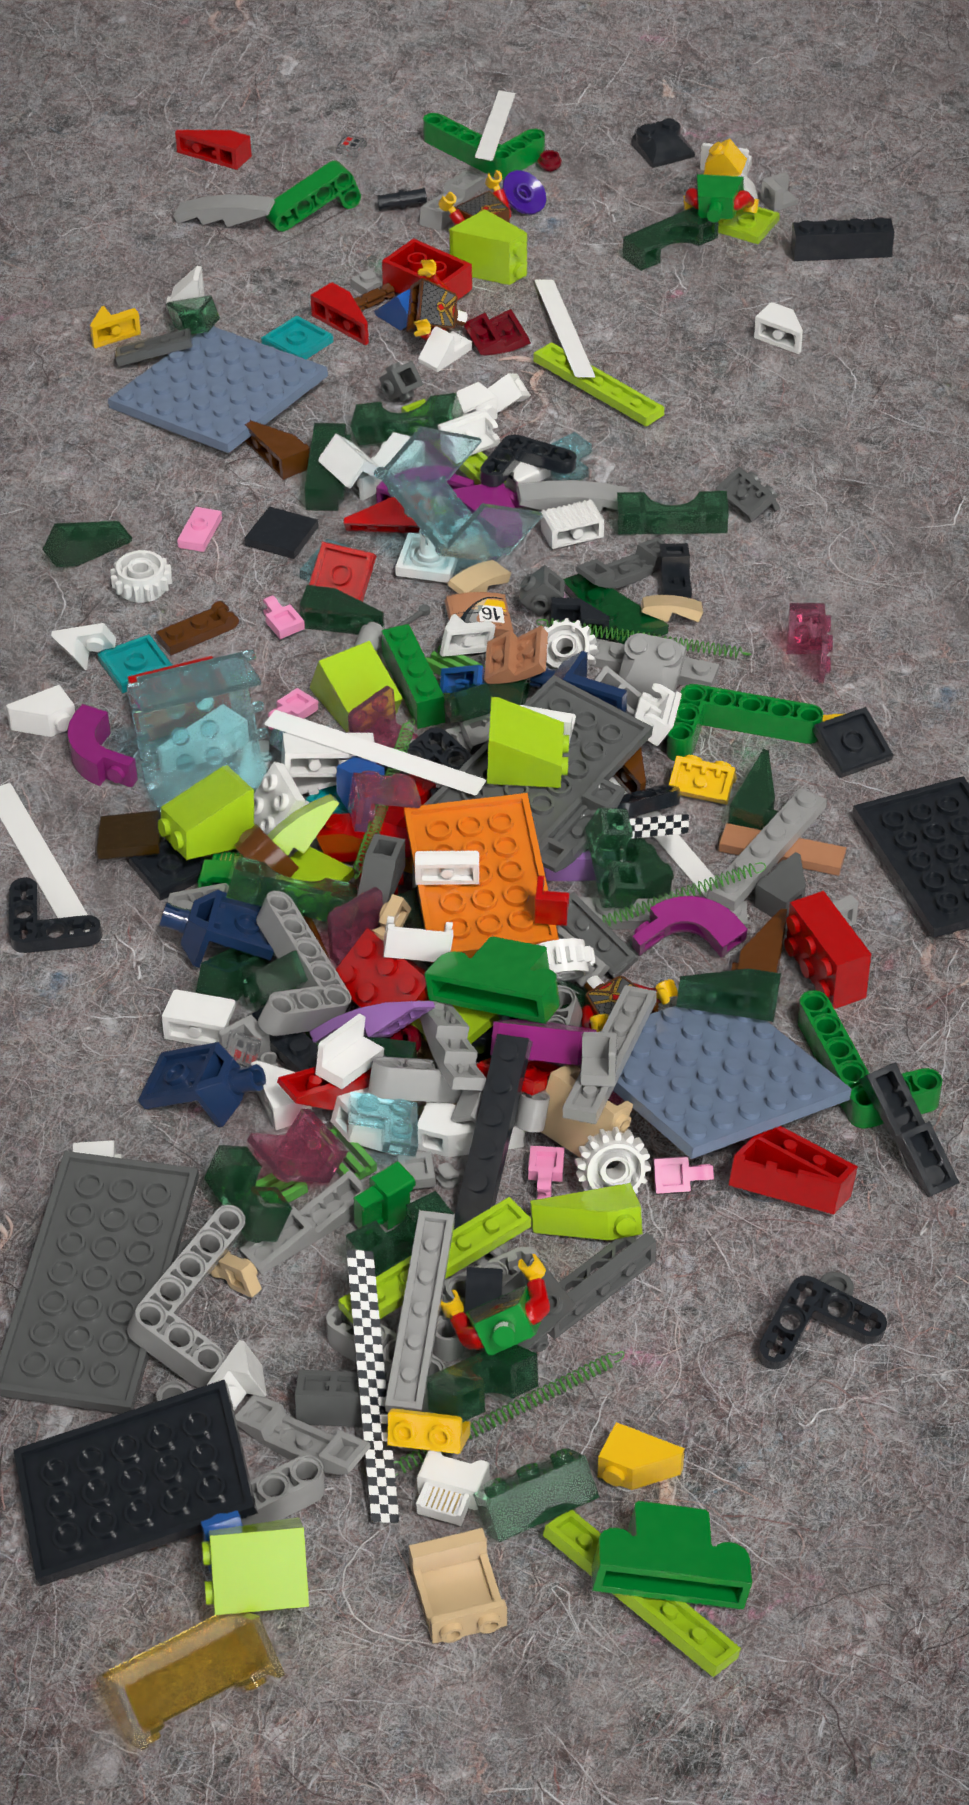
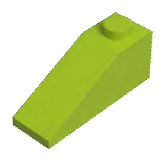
M631 1183L530 1201L533 1233L600 1240H614L643 1234L641 1205Z

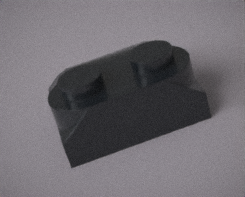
M666 118L663 121L652 124H643L637 128L636 133L632 136V146L652 168L695 157V152L680 133V123L672 118Z

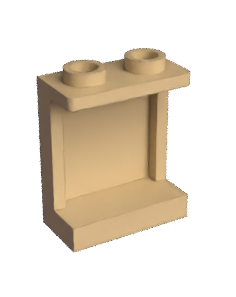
M567 1064L550 1073L545 1090L550 1096L545 1128L541 1132L570 1152L581 1157L578 1148L586 1145L589 1135L594 1137L599 1134L600 1129L612 1131L614 1127H618L622 1133L628 1129L631 1124L630 1114L633 1104L625 1101L620 1105H614L607 1101L596 1124L563 1118V1106L581 1071L577 1066Z
M483 1528L409 1545L410 1568L432 1644L439 1642L451 1643L458 1641L463 1636L480 1632L492 1633L500 1627L507 1626V1605L505 1600L501 1599L487 1555V1540Z

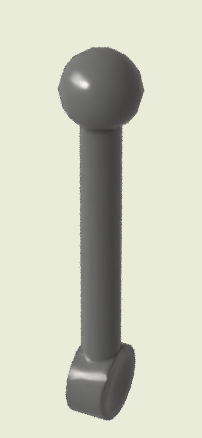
M426 604L420 605L419 611L396 626L410 624L420 616L429 615L430 606Z

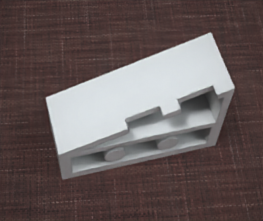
M283 733L281 763L285 765L301 794L309 793L314 795L318 794L320 789L337 785V766L355 757V755L289 733ZM348 733L374 742L373 733Z

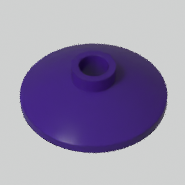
M516 170L510 172L504 178L502 189H504L509 204L515 210L523 214L532 215L544 208L546 192L541 182L534 175L526 171Z

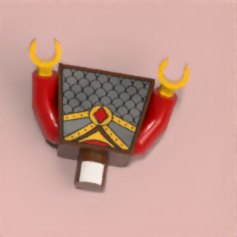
M496 171L494 174L495 180L491 178L490 173H488L485 180V185L489 189H493V193L487 191L455 207L453 205L456 202V196L452 192H448L445 197L442 196L439 200L440 209L449 211L450 215L448 216L454 226L484 209L509 223L512 216L504 189H500L499 186L502 180V174L499 171Z
M421 260L423 269L418 270V275L423 276V278L410 287L406 332L414 333L415 337L420 336L425 342H427L434 327L437 326L450 332L454 329L455 325L462 327L467 321V312L457 309V295L449 291V288L437 277L434 260Z
M592 976L584 985L587 993L584 996L581 1027L595 1029L596 1032L602 1031L625 985L656 991V1003L651 1014L658 1012L659 1003L665 1005L670 1002L669 997H677L679 995L674 980H664L658 983L655 988H648L632 983L624 976H618L606 983L599 976Z

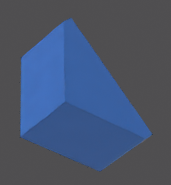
M482 665L441 668L440 688L445 698L484 701L486 685L484 681L485 668Z

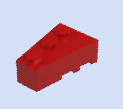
M779 1126L753 1136L734 1155L728 1185L834 1215L851 1197L858 1166Z

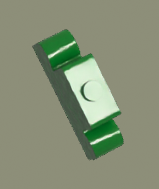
M490 937L472 958H468L462 952H447L438 957L425 972L428 997L431 1001L543 1024L548 1022L560 1006L556 973L549 968L547 947Z
M637 1501L634 1505L627 1531L621 1528H608L600 1534L592 1562V1591L744 1610L752 1586L751 1563L748 1552L742 1546L733 1542H722L717 1544V1546H713L709 1512L699 1508Z

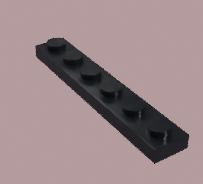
M497 1034L455 1212L454 1230L496 1204L533 1043L529 1038Z

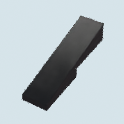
M894 1062L859 1079L863 1089L927 1197L929 1198L959 1184L960 1182L931 1122L925 1123L897 1063Z

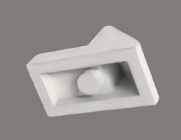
M436 326L433 328L418 358V362L439 372L472 350V341L453 331L449 333Z
M453 614L444 629L440 655L444 657L486 652L487 642L494 638L496 626L491 621L465 623L456 614Z
M104 623L52 631L51 634L60 647L84 670H87L89 652H99L103 649L115 648L116 637Z
M239 1340L208 1382V1384L225 1379L229 1387L234 1410L247 1393L266 1397L267 1394L262 1364L245 1341Z

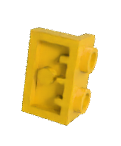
M694 755L676 756L669 785L678 786L682 796L727 805L732 785L736 783V769L724 761L711 763L703 761L700 757Z
M392 1408L388 1413V1445L460 1454L470 1436V1421H462L460 1416Z

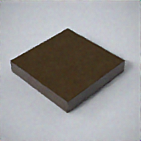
M161 810L101 816L97 843L98 859L159 854L161 834L158 829V820L161 819Z

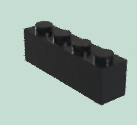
M877 217L875 219L853 218L850 220L828 219L826 221L804 220L793 222L791 251L794 261L892 257L895 231L891 218Z

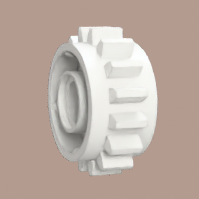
M138 550L129 552L115 562V568L110 570L112 589H116L117 595L121 594L123 598L131 602L144 603L153 601L169 590L168 584H172L171 565L167 564L165 558L152 551Z
M565 618L564 622L558 623L556 620L553 621V625L549 628L545 626L544 629L548 632L546 668L557 670L563 661L581 651L588 652V674L589 666L596 664L593 655L599 653L597 646L594 645L597 643L595 635H590V628L588 626L582 628L579 620L572 623L569 622L568 618ZM564 647H573L572 651L568 654L560 653Z
M559 939L536 944L547 947L549 968L556 973L557 982L586 976L589 974V967L594 966L593 948L585 946L583 939Z
M614 1127L612 1131L600 1129L599 1134L594 1137L589 1135L586 1145L578 1148L581 1157L575 1159V1164L579 1169L576 1171V1175L579 1181H583L582 1186L584 1190L631 1183L637 1194V1188L641 1183L647 1182L645 1172L651 1171V1166L647 1161L650 1158V1154L646 1148H643L644 1143L641 1138L637 1137L634 1139L630 1130L627 1129L622 1133L618 1127ZM620 1161L616 1167L606 1168L610 1162Z

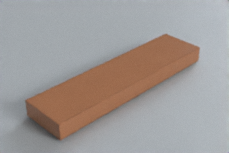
M726 823L719 843V851L740 855L762 830ZM799 838L777 863L788 859L797 852L801 855L803 869L839 876L847 847Z

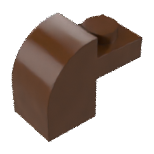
M257 824L243 832L239 841L234 845L243 857L277 890L299 869L295 862Z

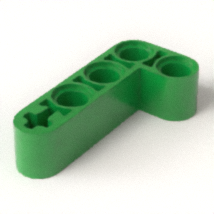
M334 160L275 198V203L269 214L264 217L277 230L282 232L289 230L334 198L346 209L354 208L361 200V193L352 173L339 161Z

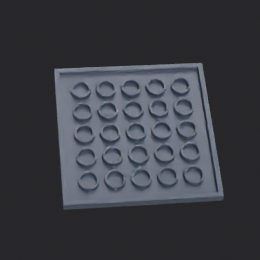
M208 325L192 337L193 347L169 353L108 399V403L111 409L230 453L251 436L248 427L245 426L246 423L252 420L266 425L328 376V370L326 366Z
M726 988L650 1014L613 1089L624 1101L632 1103L633 1109L691 1159L850 1100L852 1090Z

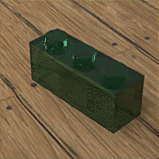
M570 1448L560 1449L549 1456L550 1460L541 1464H526L516 1470L517 1474L505 1480L504 1478H495L484 1483L483 1489L473 1493L486 1534L500 1543L600 1498L586 1456Z

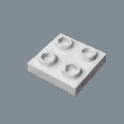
M429 526L422 527L419 530V534L408 533L395 567L396 576L448 583L453 576L462 551V540L438 537L437 529L431 526V535H429Z
M273 762L254 794V823L266 834L293 812L309 803L303 798L283 763Z

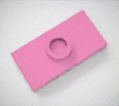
M195 507L177 539L178 548L204 552L222 520V511Z

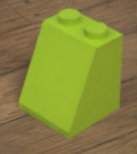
M486 209L449 229L450 255L471 263L473 278L511 285L527 276V232Z
M370 640L319 660L310 684L312 693L346 732L354 729L363 730L370 726L373 721L380 718L383 720L390 719L397 714L403 699Z
M491 697L487 784L561 788V775L568 776L569 758L563 757V753L569 752V735H563L564 722L499 697Z
M228 765L222 766L161 806V819L158 820L159 832L186 860L236 849L234 845L239 841L242 833L254 826V789Z
M289 1518L209 1531V1541L202 1542L203 1566L211 1565L212 1581H204L206 1605H214L215 1615L309 1607L304 1527L300 1518Z

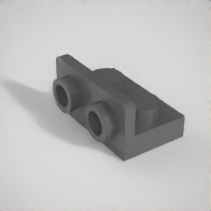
M740 466L716 487L718 494L751 522L769 506L775 511L780 509L776 501L778 495L769 485L764 487L760 479L752 471L747 473Z

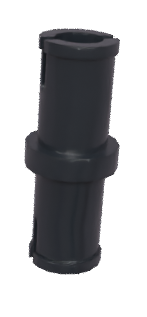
M425 187L409 191L399 189L396 193L377 195L379 210L397 207L406 209V206L426 204L427 195Z

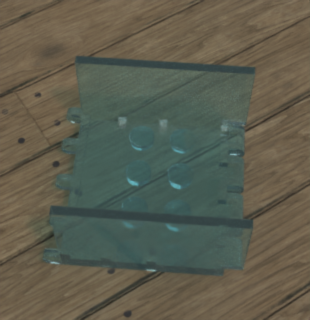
M420 426L385 467H378L374 471L375 477L383 481L389 489L388 493L399 501L405 509L404 513L415 521L421 529L420 533L431 541L436 548L435 552L439 556L497 561L502 554L509 555L543 517L542 513L482 503L472 514L463 501L457 498V494L446 481L452 477L482 440L475 436Z
M246 650L136 677L137 682L127 684L130 707L135 708L131 711L135 734L140 735L136 740L140 761L144 762L141 764L144 783L148 786L146 787L147 793L160 816L161 806L222 766L228 765L254 789V794L261 784L264 775L268 772L269 769L265 763L272 760L271 752L260 753L259 739L268 737V729H257L254 713L264 710V704L262 701L252 702L250 687L261 685L259 675H257L248 662L256 658L254 650Z

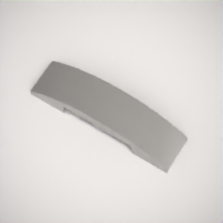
M253 1395L235 1415L237 1425L266 1447L290 1460L303 1455H313L322 1462L325 1473L349 1474L370 1449L369 1442L342 1430H339L334 1436L286 1415L282 1404L266 1397Z

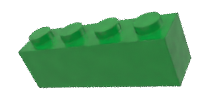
M406 624L381 630L383 658L412 719H415L417 729L445 723V696L410 625Z

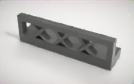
M647 1232L638 1239H635L633 1236L615 1239L561 1280L559 1284L565 1291L574 1287L567 1294L578 1307L547 1334L555 1340L656 1261L657 1240ZM624 1246H627V1248H625L623 1251L616 1255V1253L620 1249H622ZM599 1268V1269L596 1270L593 1274H591V1272H592L594 1269Z

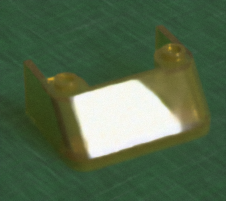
M246 1612L215 1615L102 1673L95 1681L127 1741L138 1749L143 1750L149 1747L148 1744L155 1742L161 1737L159 1731L165 1727V1721L232 1686L236 1688L244 1687L245 1691H250L263 1685L267 1681L265 1676L270 1675L280 1678L285 1673L260 1616Z

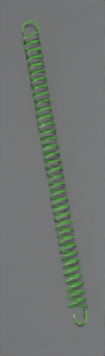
M552 618L551 621H550L549 627H550V625H551V622H552V625H553V621H554L553 618ZM538 619V620H537V621H539V620L547 621V627H548V620H546V619ZM596 624L594 625L593 630H592V633L590 634V635H593V631H594V628H595V637H597V636H598V633H599V630H600V628H601V638H603L605 629H606V639H608L609 634H610V631H611V639L613 640V639H614V636H615V633H616V630H617V640H619L620 635H621V632H622V641L625 640L626 634H627V639L629 638V630H628V629L626 630L625 635H624L623 629H621V630H620V633H619V637H618V628L615 629L614 635H613V628L611 627L610 630H609L608 636H607V626H605L604 631H603V634H602V626H601V625L599 626V629H598V632H597V626H596ZM682 637L679 639L678 642L680 644L681 641V645L685 646L687 640V651L689 650L690 644L692 642V652H694L697 643L698 653L703 643V654L705 653L708 644V654H710L712 646L714 645L715 655L719 645V656H721L723 647L725 657L727 655L729 647L730 658L732 657L734 648L735 658H737L739 650L741 651V653H743V655H752L751 653L742 652L741 646L738 648V651L736 650V646H734L731 652V646L728 645L726 650L725 644H723L720 651L719 643L717 644L715 649L714 642L712 643L711 648L709 642H707L704 649V641L701 642L699 647V641L696 640L694 648L693 639H691L689 646L687 638L685 639L684 644Z
M411 719L402 725L394 749L406 750L405 753H407L414 730L406 725H414L415 719ZM403 728L412 729V733L408 730H403ZM387 768L354 864L356 871L358 870L355 866H358V862L364 864V861H359V858L362 860L365 858L360 856L361 854H366L362 853V850L365 852L368 850L363 848V846H369L365 845L364 842L368 844L371 842L366 840V838L370 840L373 838L367 836V834H375L373 832H378L379 834L400 770ZM389 800V802L378 804L379 801ZM385 812L384 815L374 816L375 813ZM358 866L359 868H361V870L358 871V872H359L358 876H357V874L355 875V877H354L355 879H357V878L359 877L360 873H362L361 871H362V869H363V866H362V867Z
M762 862L755 863V865H756V864H759V863L764 864L765 868H764L762 871H760V872H763V871L766 869L765 863H762ZM749 863V870L747 866L744 865L743 871L740 867H738V874L734 869H732V875L729 871L726 872V877L723 873H721V880L717 875H715V881L712 877L709 878L710 884L706 879H704V886L701 881H698V887L695 883L692 884L693 890L689 885H687V892L684 887H681V893L678 889H676V896L673 893V891H670V897L667 893H665L664 898L666 900L667 895L668 899L672 898V894L674 897H678L677 891L680 894V896H684L683 890L685 891L687 896H690L688 887L690 888L693 896H696L694 885L697 888L699 894L701 895L700 884L702 885L705 893H707L705 881L707 882L710 890L712 891L713 889L711 879L715 887L718 889L716 877L720 881L722 887H724L722 875L724 876L728 885V874L730 875L733 883H735L733 871L735 872L739 881H741L739 869L742 872L745 879V868L747 869L750 877H752L750 865L752 866L756 874L760 872H756L754 866L751 863ZM659 895V902L656 899V897H653V903L650 899H648V906L644 901H642V908L639 903H636L637 911L633 905L630 906L631 912L628 909V907H625V914L622 909H619L620 917L616 911H614V918L611 915V913H608V919L603 914V922L605 923V917L608 925L611 927V916L614 923L617 924L615 916L616 913L620 922L622 923L621 912L623 913L625 919L628 921L627 910L633 919L634 916L632 907L638 917V906L640 907L642 913L645 915L643 903L645 904L648 912L650 913L649 901L653 907L655 905V900L657 901V903H660V897L663 901L664 899L661 895Z
M619 1351L615 1354L607 1353L606 1356L602 1355L601 1360L596 1358L595 1362L591 1361L589 1365L585 1364L583 1368L579 1367L578 1371L573 1370L572 1374L567 1373L566 1377L561 1376L560 1380L555 1379L554 1383L549 1382V1386L544 1385L543 1389L538 1388L537 1392L532 1391L531 1395L526 1394L525 1398L520 1397V1400L515 1399L514 1403L509 1402L508 1407L503 1405L502 1410L497 1408L496 1413L491 1411L490 1416L485 1414L484 1419L480 1417L478 1419V1422L474 1420L472 1422V1425L470 1424V1426L473 1428L475 1435L478 1437V1433L474 1428V1422H476L479 1425L480 1431L484 1434V1430L480 1425V1419H482L485 1422L486 1428L490 1431V1427L486 1422V1416L490 1418L493 1427L496 1428V1424L492 1419V1413L496 1415L499 1424L502 1425V1421L497 1414L498 1410L502 1412L505 1421L508 1422V1418L503 1411L504 1407L508 1409L511 1418L514 1419L513 1413L509 1409L510 1404L514 1406L515 1412L519 1416L520 1413L517 1407L515 1406L516 1401L520 1403L522 1411L524 1413L526 1412L524 1406L521 1403V1398H523L526 1401L528 1408L531 1410L532 1408L527 1400V1395H529L532 1398L533 1404L537 1407V1402L533 1398V1392L537 1394L540 1403L543 1404V1400L538 1392L539 1389L543 1391L546 1400L549 1401V1397L547 1393L544 1391L545 1386L549 1388L551 1396L555 1398L554 1392L550 1388L551 1383L555 1386L557 1393L561 1395V1392L556 1385L557 1380L561 1383L564 1392H566L567 1390L562 1382V1378L566 1379L569 1388L572 1389V1385L568 1380V1375L572 1376L574 1384L578 1386V1382L576 1378L573 1376V1372H577L580 1381L584 1383L583 1377L579 1373V1369H582L587 1380H590V1377L585 1370V1366L589 1367L592 1376L595 1377L596 1375L593 1369L591 1368V1363L595 1364L597 1372L601 1375V1370L596 1364L597 1360L601 1362L604 1371L607 1372V1368L603 1363L602 1358L605 1357L607 1359L609 1367L613 1368L611 1361L608 1359V1354L614 1356L618 1353H623V1356L619 1360L615 1361L616 1363L624 1357L625 1353L623 1351ZM420 1449L418 1450V1452L413 1451L412 1455L407 1454L406 1458L401 1457L400 1461H395L394 1463L398 1462L401 1465L403 1472L406 1473V1470L402 1465L403 1458L407 1462L409 1469L412 1470V1467L408 1462L409 1455L413 1459L415 1466L418 1467V1463L414 1458V1452L418 1454L423 1464L424 1460L420 1455Z

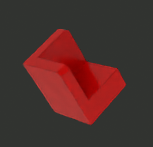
M540 875L537 878L535 896V923L567 926L570 893L544 891V876Z

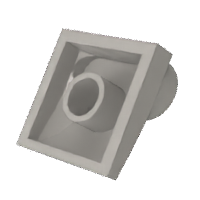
M642 633L630 635L624 645L625 654L619 676L641 694L645 692L651 694L654 698L662 697L659 692H655L652 689L654 683L661 684L675 692L687 653L686 647L667 638Z

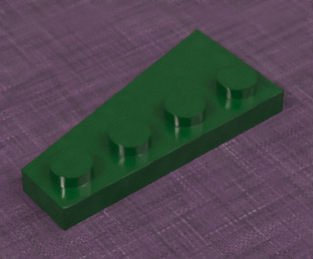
M579 573L563 579L565 580L564 591L570 598H580L609 616V630L611 627L613 628V635L616 628H618V637L621 629H623L624 635L628 629L629 637L632 630L634 634L639 631V633H650L653 636L655 633L657 637L659 634L661 636L668 634L669 625L642 613L641 606L615 589L594 585ZM616 630L614 639L612 640V639H611V631H610L608 640L611 641V642H616V643L625 644V642H626V640H627V634H626L625 640L622 641V632H621L620 638H619V640H617V630Z

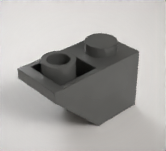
M374 834L365 854L357 904L382 908L386 902H389L392 894L395 893L406 866L405 839Z
M795 852L788 859L779 862L775 870L769 875L759 879L755 886V907L770 917H773L780 909H787L788 917L790 902L805 897L806 885L800 854Z

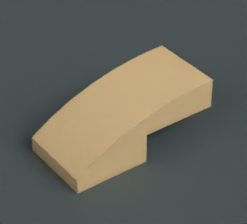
M489 560L461 571L448 581V586L459 594L487 592L490 585L508 583L511 572L496 561Z
M652 595L643 597L641 600L642 613L666 622L669 621L672 613L699 622L703 614L702 602L686 597Z

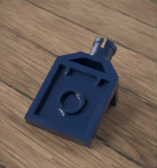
M581 651L563 661L557 670L546 668L545 672L530 677V686L541 688L555 675L604 702L627 712V690L587 678L588 652Z
M215 890L194 900L191 910L166 902L159 926L183 934L180 944L195 967L200 968L209 941L271 960L274 953L256 922L257 915L262 907L261 903L220 890Z
M219 1042L161 1052L138 1101L144 1109L198 1101L217 1127H223L240 1105L245 1092L263 1090L264 1087L262 1085L266 1084V1075L263 1068L258 1064L241 1068Z

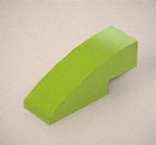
M331 794L316 799L293 812L267 835L287 855L290 854L293 848L304 854L339 805V802Z

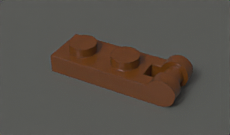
M217 601L211 606V609L156 631V639L171 656L233 630L239 624V618L235 613L229 611V607L223 601Z

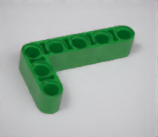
M429 113L423 117L424 142L486 174L490 173L493 178L496 171L502 174L503 180L512 171L524 170L536 163L540 154L545 151L544 131L533 128L524 131L502 145L498 143L493 161L475 158L482 138L481 134L439 113Z
M689 684L684 686L680 692L682 695L673 728L667 734L666 754L672 761L676 760V756L685 757L686 755H693L702 726L805 744L816 743L818 739L812 729L815 724L823 722V711L820 707L813 704L699 684Z
M817 990L804 992L799 1001L798 1026L816 1060L852 1089L850 1100L840 1103L849 1122L855 1127L862 1129L883 1125L884 1122L859 1082V1079L869 1074L829 998ZM922 1068L902 1073L920 1113L925 1114L936 1110L939 1106L943 1082L939 1072L930 1068Z

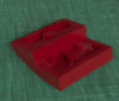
M512 309L489 319L485 312L466 321L464 325L480 355L502 354L531 344L527 333Z

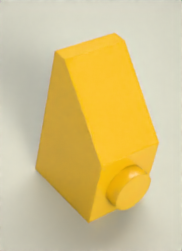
M730 138L721 143L716 142L709 149L704 175L739 176L742 174L747 158Z
M616 1422L598 1456V1477L604 1479L612 1486H622L634 1490L679 1476L683 1471L685 1448Z

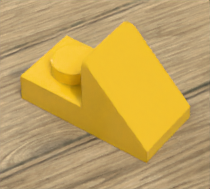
M102 306L90 324L92 346L94 349L140 335L141 328L138 311L132 308L111 315L105 306Z

